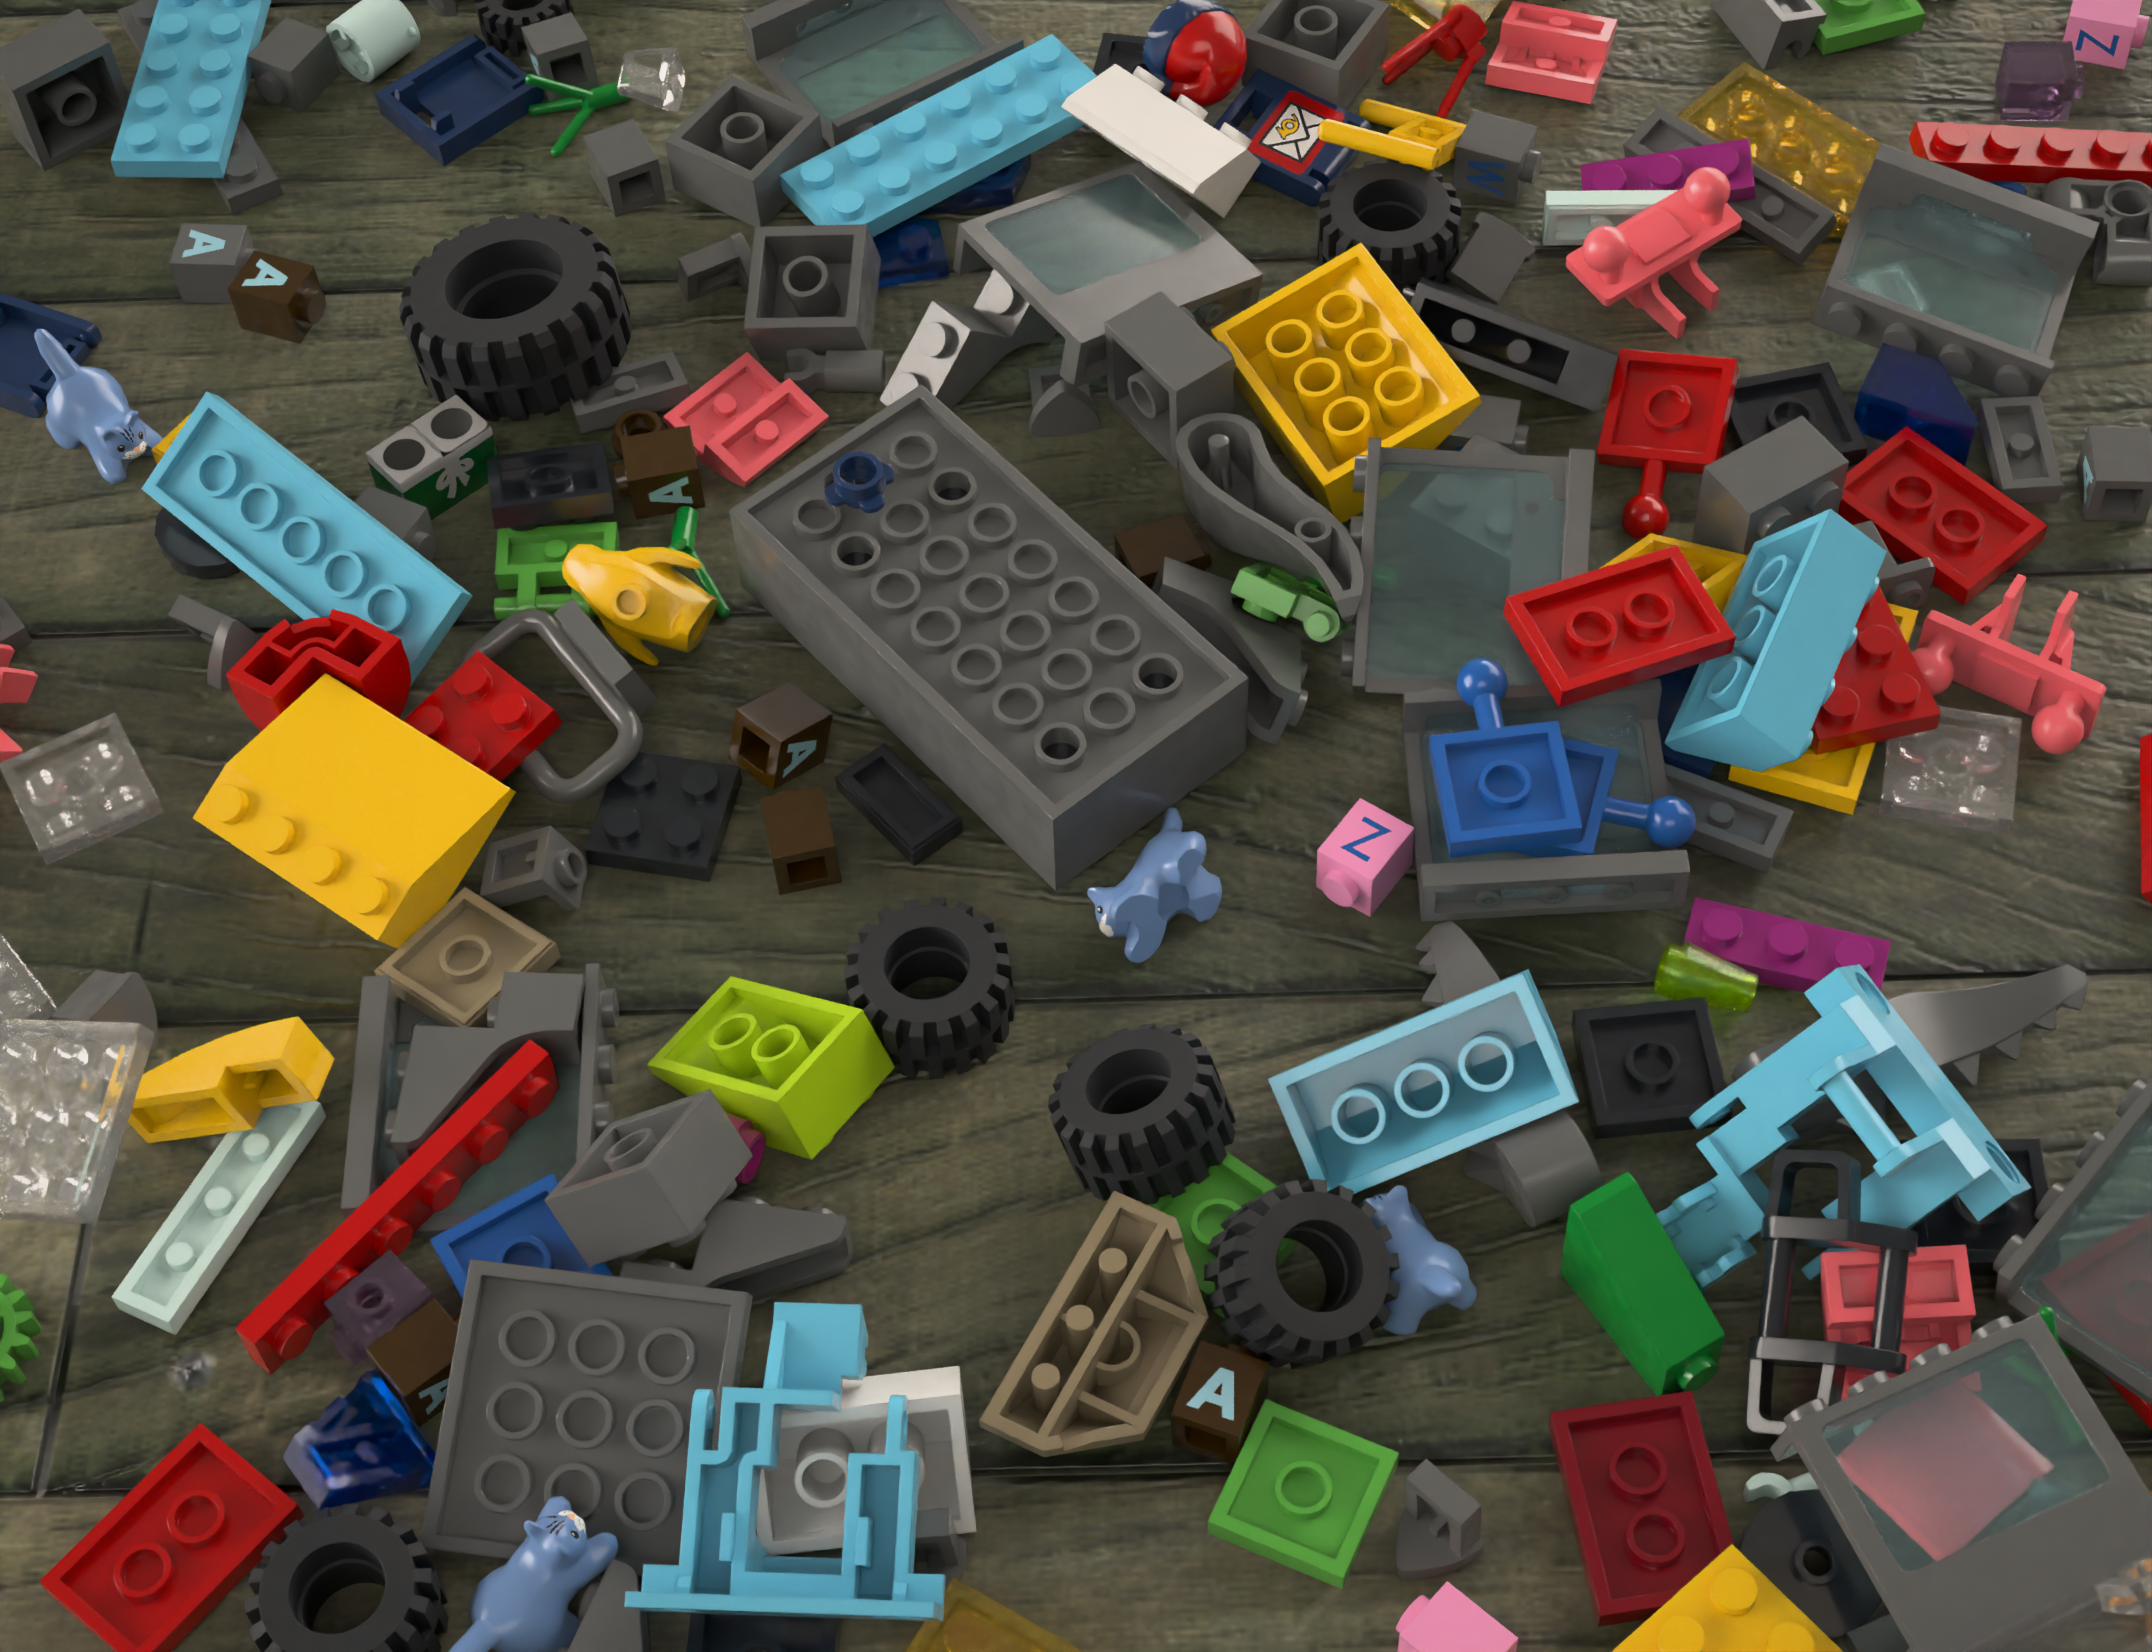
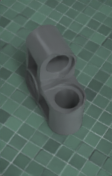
M2065 177L2053 180L2043 188L2040 194L2041 202L2099 223L2095 238L2087 253L2094 254V284L2152 287V189L2148 185L2134 180L2103 181Z

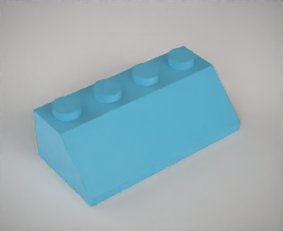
M1828 509L1754 542L1722 613V616L1736 636L1733 651L1730 654L1699 664L1664 744L1678 752L1757 772L1799 759L1812 742L1813 732L1811 728L1820 707L1828 700L1835 688L1836 682L1833 677L1840 660L1857 637L1858 630L1855 625L1864 604L1870 600L1878 588L1879 577L1877 574L1887 551L1832 509Z
M1529 969L1287 1069L1268 1079L1310 1179L1326 1180L1327 1191L1342 1185L1354 1191L1353 1194L1579 1102L1556 1032Z

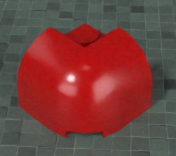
M335 609L331 610L329 617L310 618L291 626L286 619L282 620L266 632L226 674L235 698L246 716L260 732L325 673L399 719L408 701L411 684L409 661L399 637L353 614Z

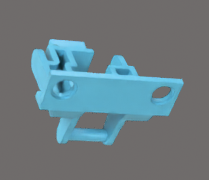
M1860 964L1838 967L1804 992L1822 1017L1701 1106L1689 1117L1696 1129L1699 1130L1723 1118L1739 1102H1742L1746 1107L1745 1110L1696 1144L1718 1175L1680 1196L1672 1202L1671 1206L1656 1214L1701 1293L1709 1290L1757 1254V1251L1748 1240L1762 1229V1219L1766 1216L1769 1190L1755 1173V1170L1773 1158L1777 1152L1785 1149L1800 1138L1791 1124L1828 1096L1878 1161L1873 1165L1876 1171L1861 1181L1860 1221L1909 1230L1956 1195L1960 1197L1976 1220L1980 1221L2004 1203L2021 1196L2032 1188ZM1866 1069L1918 1137L1901 1145L1852 1079ZM1838 1198L1821 1210L1827 1219H1837ZM1828 1248V1249H1827L1826 1251H1824V1252L1859 1251V1250H1858V1249H1843V1248ZM1820 1255L1801 1269L1809 1281L1820 1276Z
M774 1302L773 1325L763 1388H722L718 1451L712 1450L713 1433L716 1423L714 1392L712 1389L695 1390L691 1409L679 1565L643 1564L641 1592L625 1591L624 1607L650 1612L943 1622L946 1575L913 1573L921 1456L916 1451H906L908 1431V1401L906 1395L890 1396L885 1454L849 1453L842 1558L768 1556L766 1548L762 1546L756 1535L761 1469L777 1470L782 1410L841 1412L842 1379L863 1380L866 1375L867 1361H865V1348L868 1347V1332L861 1304Z

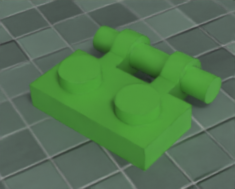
M617 522L539 526L528 531H513L509 528L498 529L495 561L496 582L499 590L517 589V596L496 597L494 599L496 621H502L515 612L527 609L544 610L555 617L554 613L573 598L591 621L594 622L595 615L597 614L580 593L572 587L571 593L540 595L541 587L569 586L563 578L562 566L568 552L577 544H592L603 550L619 551L620 535Z
M1264 561L1240 569L1230 591L1245 599L1242 605L1243 609L1260 618L1276 622L1280 615L1285 618L1292 616L1303 621L1305 632L1315 641H1329L1349 628L1347 623L1341 618L1332 596L1330 597L1328 594L1317 590V585L1306 580L1304 582L1298 581L1292 574Z

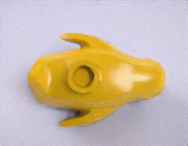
M577 544L568 552L563 562V578L569 586L580 593L595 611L606 631L615 642L634 657L650 665L657 666L660 661L643 645L641 639L673 650L689 653L700 643L718 603V599L709 595L703 588L672 568L673 566H680L690 569H701L702 565L699 560L691 555L674 549L639 547L629 551L603 550L592 544Z

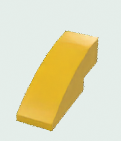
M299 1016L231 1033L189 1050L148 1071L114 1092L110 1104L148 1144L252 1130L263 1108L317 1101L335 1058Z

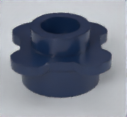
M864 451L847 453L840 457L834 465V482L825 488V499L830 505L835 507L847 504L852 508L861 509L865 513H875L884 507L883 493L886 485L891 484L895 479L894 470L889 464L881 462L871 453Z

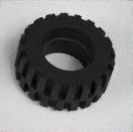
M520 213L519 218L506 219L503 215L490 218V223L475 227L472 224L459 230V236L454 239L448 240L445 238L435 245L430 257L423 256L415 265L412 273L413 276L408 277L401 295L400 319L424 384L429 387L430 393L441 403L457 395L485 421L498 422L500 417H509L513 422L529 420V415L540 412L547 416L560 411L559 406L569 402L570 398L576 402L588 397L589 389L594 385L601 387L610 378L613 371L612 366H619L626 353L632 333L630 312L614 260L607 245L601 238L594 235L591 230L575 221L570 224L564 217L549 214L547 218H540L536 213Z

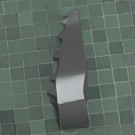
M1224 412L1205 414L1190 420L1180 429L1175 441L1184 498L1200 526L1216 541L1222 550L1228 549L1240 555L1254 558L1257 563L1264 561L1282 566L1301 582H1304L1309 576L1318 580L1327 594L1333 597L1341 618L1349 626L1356 614L1362 595L1364 572L1359 550L1345 526L1324 506L1307 496L1299 487L1282 475L1269 455L1260 430L1252 421L1240 415Z
M1446 920L1433 926L1415 947L1417 951L1428 952L1419 962V967L1437 973L1422 997L1424 1004L1436 1008L1500 981L1492 966L1475 943L1451 920ZM1564 1108L1465 1148L1470 1150L1463 1166L1465 1174L1506 1193L1522 1218L1533 1228L1569 1214L1571 1204L1604 1186L1600 1169L1588 1143Z
M2066 964L2010 982L1959 990L1910 992L1888 1001L1945 1076L1967 1086L1974 1087L1977 1085L1980 1060L1991 1054L2014 1061L2018 1060L2022 1035L2033 1028L2055 1030L2057 1028L2056 1011L2061 1007L2081 1010L2089 982L2085 972ZM1798 1034L1763 1046L1746 1056L1734 1068L1731 1076L1733 1081L1738 1080ZM1865 1069L1852 1080L1885 1122L1887 1113L1894 1109L1895 1106ZM1828 1096L1791 1124L1800 1138L1786 1148L1806 1144L1836 1132L1854 1136L1858 1135Z

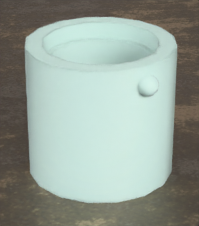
M361 0L326 26V32L329 33L337 59L354 77L364 82H371L418 47L421 40L420 32L413 16L400 0Z

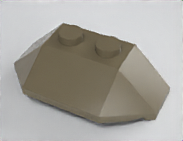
M1113 1191L979 1420L981 1428L1042 1457L1144 1440L1209 1323L1206 1307L1183 1243V1236L1177 1218Z

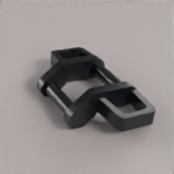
M1783 1149L1777 1152L1774 1157L1766 1216L1762 1219L1760 1238L1762 1241L1767 1242L1758 1336L1750 1337L1748 1352L1750 1373L1747 1426L1751 1431L1763 1436L1778 1438L1787 1427L1785 1422L1773 1421L1771 1418L1774 1365L1822 1369L1817 1399L1823 1398L1827 1407L1841 1401L1846 1371L1871 1375L1885 1370L1889 1378H1894L1906 1372L1907 1355L1900 1353L1909 1257L1917 1255L1919 1233L1908 1229L1860 1221L1861 1164L1856 1158L1842 1151ZM1802 1168L1838 1169L1837 1219L1789 1217L1795 1176ZM1796 1246L1858 1249L1879 1254L1871 1347L1842 1342L1787 1338Z

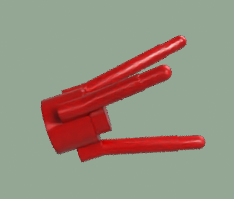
M1456 4L1440 21L1383 62L1382 70L1388 72L1382 77L1383 84L1390 85L1432 50L1448 62H1453L1456 58H1463L1464 60L1436 114V117L1446 119L1474 65L1487 52L1486 48L1480 43V40L1487 34L1484 21L1470 7L1464 4Z

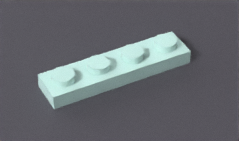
M310 1101L263 1108L254 1129L230 1132L225 1135L112 1295V1299L119 1310L174 1335L178 1333L327 1117L321 1103Z

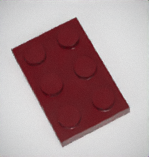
M1692 1391L1550 1412L1549 1430L1597 1626L1602 1627L1647 1620L1731 1544L1734 1545Z

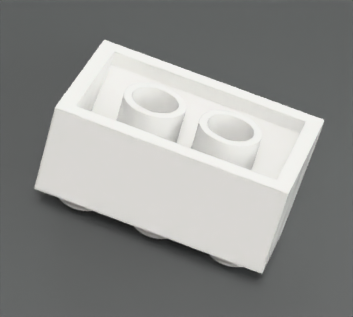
M1114 64L1066 98L1061 107L1089 129L1135 160L1141 161L1147 168L1223 218H1225L1261 163L1260 160L1247 150L1252 140L1225 122L1219 131L1203 121L1208 112L1182 94H1180L1176 102L1160 93L1165 84L1139 66L1131 74L1117 64Z
M952 1366L867 1376L863 1380L842 1379L841 1412L782 1410L777 1470L761 1469L756 1530L758 1539L767 1550V1555L777 1556L843 1548L849 1453L885 1454L887 1414L891 1395L907 1396L908 1431L906 1451H916L921 1456L917 1510L949 1508L957 1534L977 1532L960 1367Z

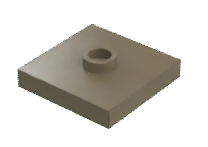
M464 887L374 972L376 976L389 975L396 995L443 1026L487 1028L489 1002L492 997H500L504 972L545 973L561 956L554 941Z

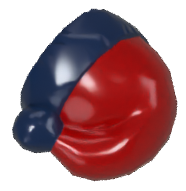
M1177 0L1174 4H1169L1154 21L1144 41L1143 60L1151 74L1165 84L1160 93L1175 102L1180 94H1182L1202 108L1215 105L1225 99L1237 87L1245 72L1247 45L1244 32L1234 14L1213 0Z

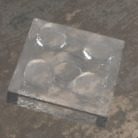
M1938 706L1941 716L1937 729L1886 740L1878 815L2005 835L2009 834L2014 815L2022 718Z
M115 713L0 763L3 776L46 865L165 813Z

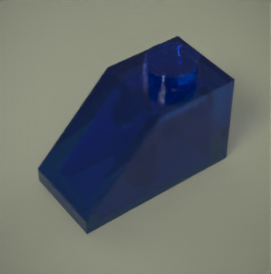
M1886 343L1882 344L1859 390L1854 418L1863 435L1887 442L1907 426L1964 467L1969 458L1978 423L1977 417L1939 360Z

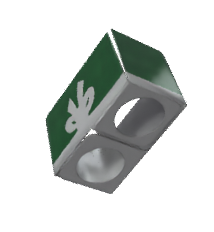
M454 395L365 453L376 488L401 498L404 496V499L426 507L431 520L488 484L486 457L499 456L491 426L457 395ZM441 451L450 452L444 457L441 455Z

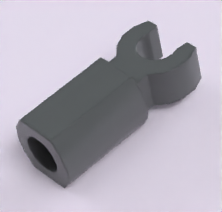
M794 348L787 351L789 371L792 372L784 374V381L790 378L805 394H810L816 389H826L827 393H883L885 390L886 361L883 350H826L825 355H816L811 350L805 348Z

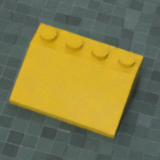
M1362 243L1211 329L1214 341L1219 340L1223 342L1233 355L1236 365L1233 372V384L1319 503L1341 523L1350 519L1351 516L1364 511L1365 492H1353L1356 454H1368L1369 438H1381L1382 447L1435 450L1482 403L1479 393ZM1384 472L1380 476L1378 502L1388 497L1412 472Z
M325 673L226 763L193 816V819L377 941L398 949L448 903L516 791Z

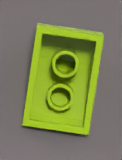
M733 976L726 980L647 1063L653 1075L687 1096L710 1089L726 1113L751 1121L753 1129L765 1134L766 1146L811 1160L832 1141L838 1130L863 1103L872 1097L876 1088L895 1068L863 1009Z

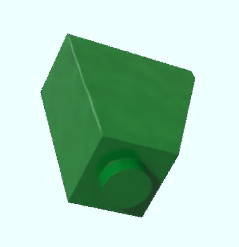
M1626 1172L1571 1204L1559 1273L1656 1396L1673 1394L1681 1388L1684 1392H1693L1705 1385L1714 1377L1719 1369L1718 1362L1725 1333L1636 1180L1629 1172Z

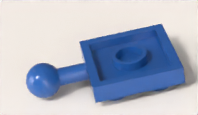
M1477 658L1469 661L1459 671L1456 687L1463 702L1474 708L1479 730L1429 736L1428 751L1450 858L1581 842L1583 827L1559 721L1505 727L1499 703L1504 698L1508 688V679L1504 669L1497 662L1487 658Z
M1562 738L1583 827L1581 842L1511 850V852L1539 858L1594 855L1602 822L1644 830L1648 838L1656 845L1664 848H1675L1685 844L1692 837L1696 827V817L1692 807L1683 799L1675 796L1658 798L1650 805L1609 796L1617 767L1619 749Z
M553 1173L429 1239L435 1254L462 1301L470 1259L613 1276L605 1262L590 1267L587 1265L544 1201L559 1184Z

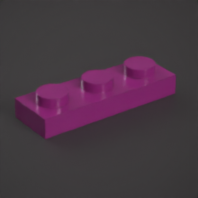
M1750 139L1580 165L1582 191L1680 190L1684 187L1687 178L1692 172L1703 167H1713L1722 171L1729 180L1730 196L1727 203L1755 199L1756 191Z
M1695 897L1679 964L1803 993L1836 968L1860 964L1881 991L1891 941Z

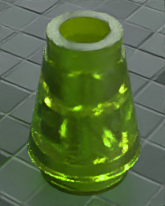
M1685 941L1682 946L1667 943L1657 968L1653 992L1654 994L1668 997L1667 1001L1706 997L1708 1008L1732 1011L1735 1009L1747 1013L1756 992L1758 975L1747 972L1745 969L1688 941Z

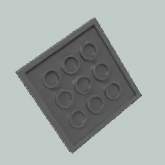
M470 1259L420 1540L424 1548L509 1560L527 1537L524 1522L527 1520L536 1522L550 1498L563 1496L570 1502L571 1511L584 1520L587 1538L607 1532L616 1536L619 1548L614 1560L631 1566L635 1570L637 1577H642L643 1564L679 1565L693 1396L696 1389H712L714 1392L716 1423L713 1433L712 1450L718 1451L722 1388H739L753 1296L748 1292Z

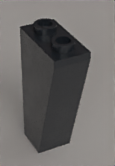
M1424 277L1420 279L1416 288L1408 285L1404 288L1402 296L1452 359L1589 410L1598 411L1617 363L1618 352Z

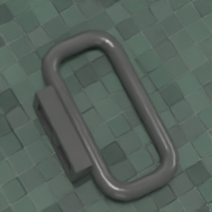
M573 598L554 613L555 617L544 610L537 609L515 612L474 643L464 654L458 667L460 668L478 650L490 660H493L522 636L536 633L545 641L617 727L618 737L613 746L573 778L564 779L559 777L537 748L518 765L541 794L553 802L564 804L583 801L595 794L633 761L643 741V725L638 715L641 716L659 701Z

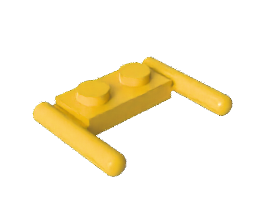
M1366 99L1360 104L1359 116L1368 122L1394 128L1389 131L1388 135L1325 119L1318 127V137L1324 142L1399 161L1400 164L1421 167L1424 171L1428 172L1455 158L1456 145L1466 124Z

